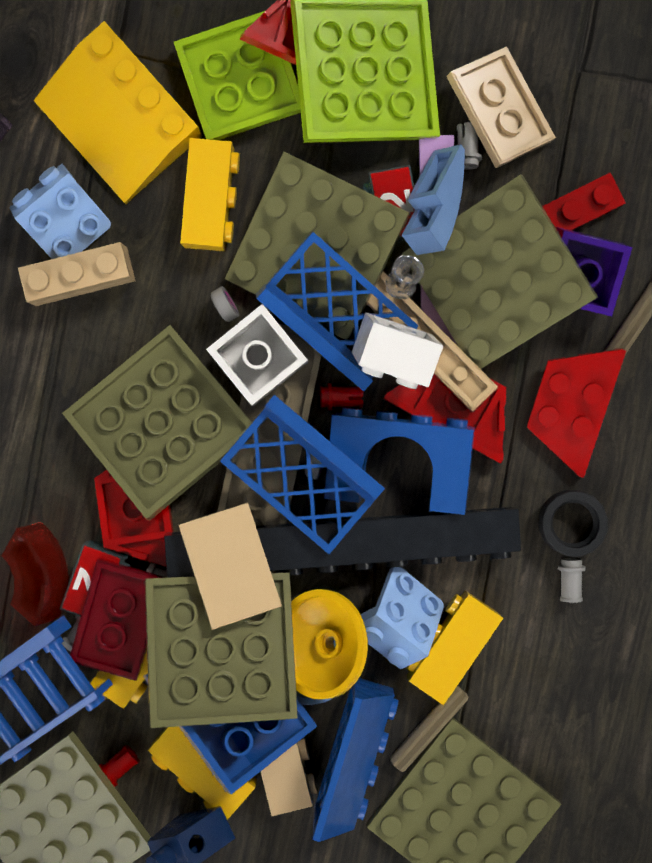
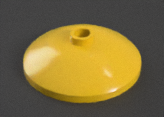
M309 590L291 601L296 691L312 699L335 698L347 692L357 682L364 669L368 651L367 632L359 611L345 596L332 590Z

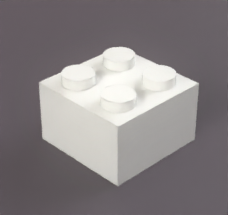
M263 304L206 349L252 406L259 403L308 363L307 358Z
M365 312L352 354L358 365L362 367V372L378 378H382L383 374L386 373L397 378L396 382L398 384L417 389L418 384L429 387L443 345L430 333Z

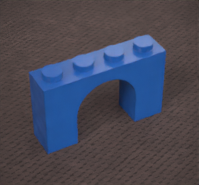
M342 407V413L337 412L332 415L330 442L365 472L368 455L377 442L388 437L400 436L419 443L428 453L433 466L429 511L465 515L475 427L468 426V420L447 418L446 424L433 423V417L427 415H412L411 420L397 419L398 413L389 411H377L376 416L362 415L363 409ZM327 468L325 489L334 488L333 472ZM338 477L339 488L349 487ZM354 490L339 492L340 501L359 503L363 499ZM335 492L325 493L324 499L335 500Z

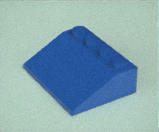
M146 673L143 677L148 683V673ZM297 699L298 719L179 726V728L225 792L233 794L315 729L317 725Z
M359 678L350 688L314 806L312 840L321 842L352 831L355 828L357 819H364L368 806V799L364 798L367 785L374 786L378 773V766L374 765L377 752L384 753L389 733L384 732L387 719H394L399 700L394 699L393 688Z

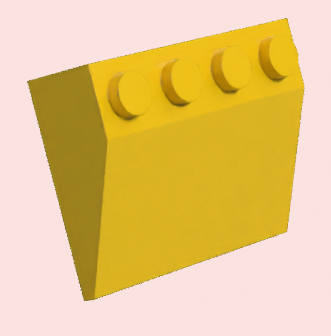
M105 21L75 47L33 100L125 204L189 149L190 138L200 139L202 137L196 123Z

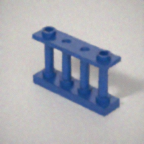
M64 615L0 661V687L32 730L31 733L20 740L0 712V737L8 747L0 755V765L9 758L14 763L32 750L29 746L31 743L85 707L88 712L93 710L106 699L103 693L113 685L111 680L108 679L96 688H93L62 645L64 640L61 634L72 627ZM43 648L46 654L48 652L51 653L82 696L70 706L37 662L40 658L36 652ZM18 666L21 671L26 670L57 715L44 723L13 680L15 675L11 670Z

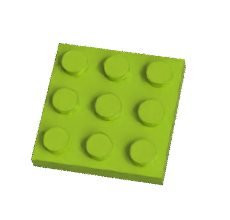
M265 11L174 41L206 139L221 140L301 113L299 88L291 63L240 40L241 34Z

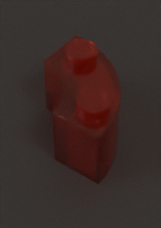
M42 522L18 527L1 555L10 566L14 577V595L10 605L30 623L38 626L58 619L63 611L62 606L69 586L67 564L58 540Z

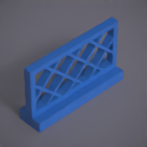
M313 231L267 284H264L256 293L258 301L363 391L373 382L372 378L374 376L361 371L362 367L358 365L352 351L345 346L355 344L359 332L358 320L363 319L365 315L358 314L357 295L373 294L377 298L378 313L369 314L381 318L399 317L408 327L417 329L419 326ZM314 242L324 251L325 266L304 268V253ZM329 256L339 265L330 266ZM298 259H300V268L291 269L292 266L298 261ZM346 270L351 275L352 290L331 291L330 271ZM326 271L327 292L306 293L305 273ZM300 273L302 293L286 294L277 286L285 274ZM356 280L366 289H356ZM352 295L353 315L333 316L332 296ZM327 297L328 316L312 317L307 312L306 298ZM302 298L303 308L300 305H298L293 299ZM382 303L392 312L383 313ZM353 320L354 339H337L334 336L333 321ZM319 322H329V331Z
M274 395L265 405L264 410L220 462L325 552L330 554L385 488ZM267 418L279 426L280 442L259 443L258 428ZM284 432L294 440L284 441ZM254 434V444H246ZM300 444L306 449L307 465L286 467L285 445ZM280 446L282 467L261 469L260 447ZM255 448L256 469L242 470L231 461L241 449ZM311 454L322 464H311ZM327 467L333 472L334 488L314 490L312 468ZM307 469L309 490L288 492L287 470ZM282 471L284 492H267L263 488L262 473ZM257 473L258 483L247 474ZM338 477L349 487L339 488ZM354 490L365 499V502L356 512L341 513L340 491ZM335 492L337 513L316 515L314 494ZM309 494L311 515L295 516L290 511L289 496ZM284 496L285 506L274 497ZM352 516L342 528L341 517ZM337 517L338 534L328 544L317 534L316 519ZM312 519V529L301 520Z

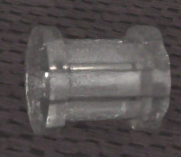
M403 255L396 259L392 272L385 281L386 291L390 296L395 299H408L414 294L416 290L415 284L419 283L424 276V267L420 260L410 255ZM414 267L412 274H410L411 268ZM398 281L399 285L395 288V284Z

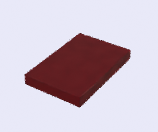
M97 559L70 653L75 663L137 681L147 650L145 579L167 577L105 559Z

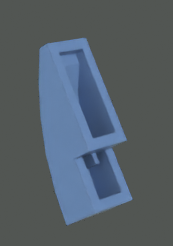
M461 144L433 151L408 198L415 211L402 237L416 255L444 251L450 239L458 215L463 188L465 149Z

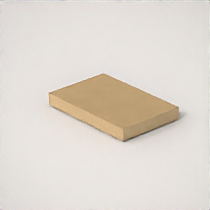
M507 47L455 69L446 76L495 168L536 150L556 138Z
M248 503L179 525L212 630L282 607Z

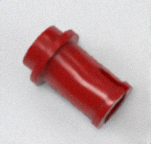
M327 383V387L320 388L321 407H327L328 411L332 410V407L363 408V390L358 386L332 387L331 383Z
M125 745L106 764H99V767L113 786L116 787L118 785L117 781L133 766L137 765L140 760L137 758V754L128 745Z

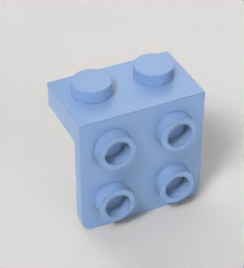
M60 164L57 168L52 166L44 171L39 177L40 182L31 190L26 188L19 192L12 200L13 205L9 207L16 221L51 259L82 252L111 226L107 216L76 182L63 164Z
M402 567L390 568L376 606L361 614L367 632L368 645L372 646L400 670L428 657L444 609L442 600Z

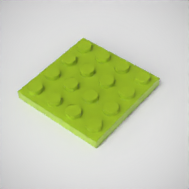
M427 0L290 1L304 143L419 140L440 137Z

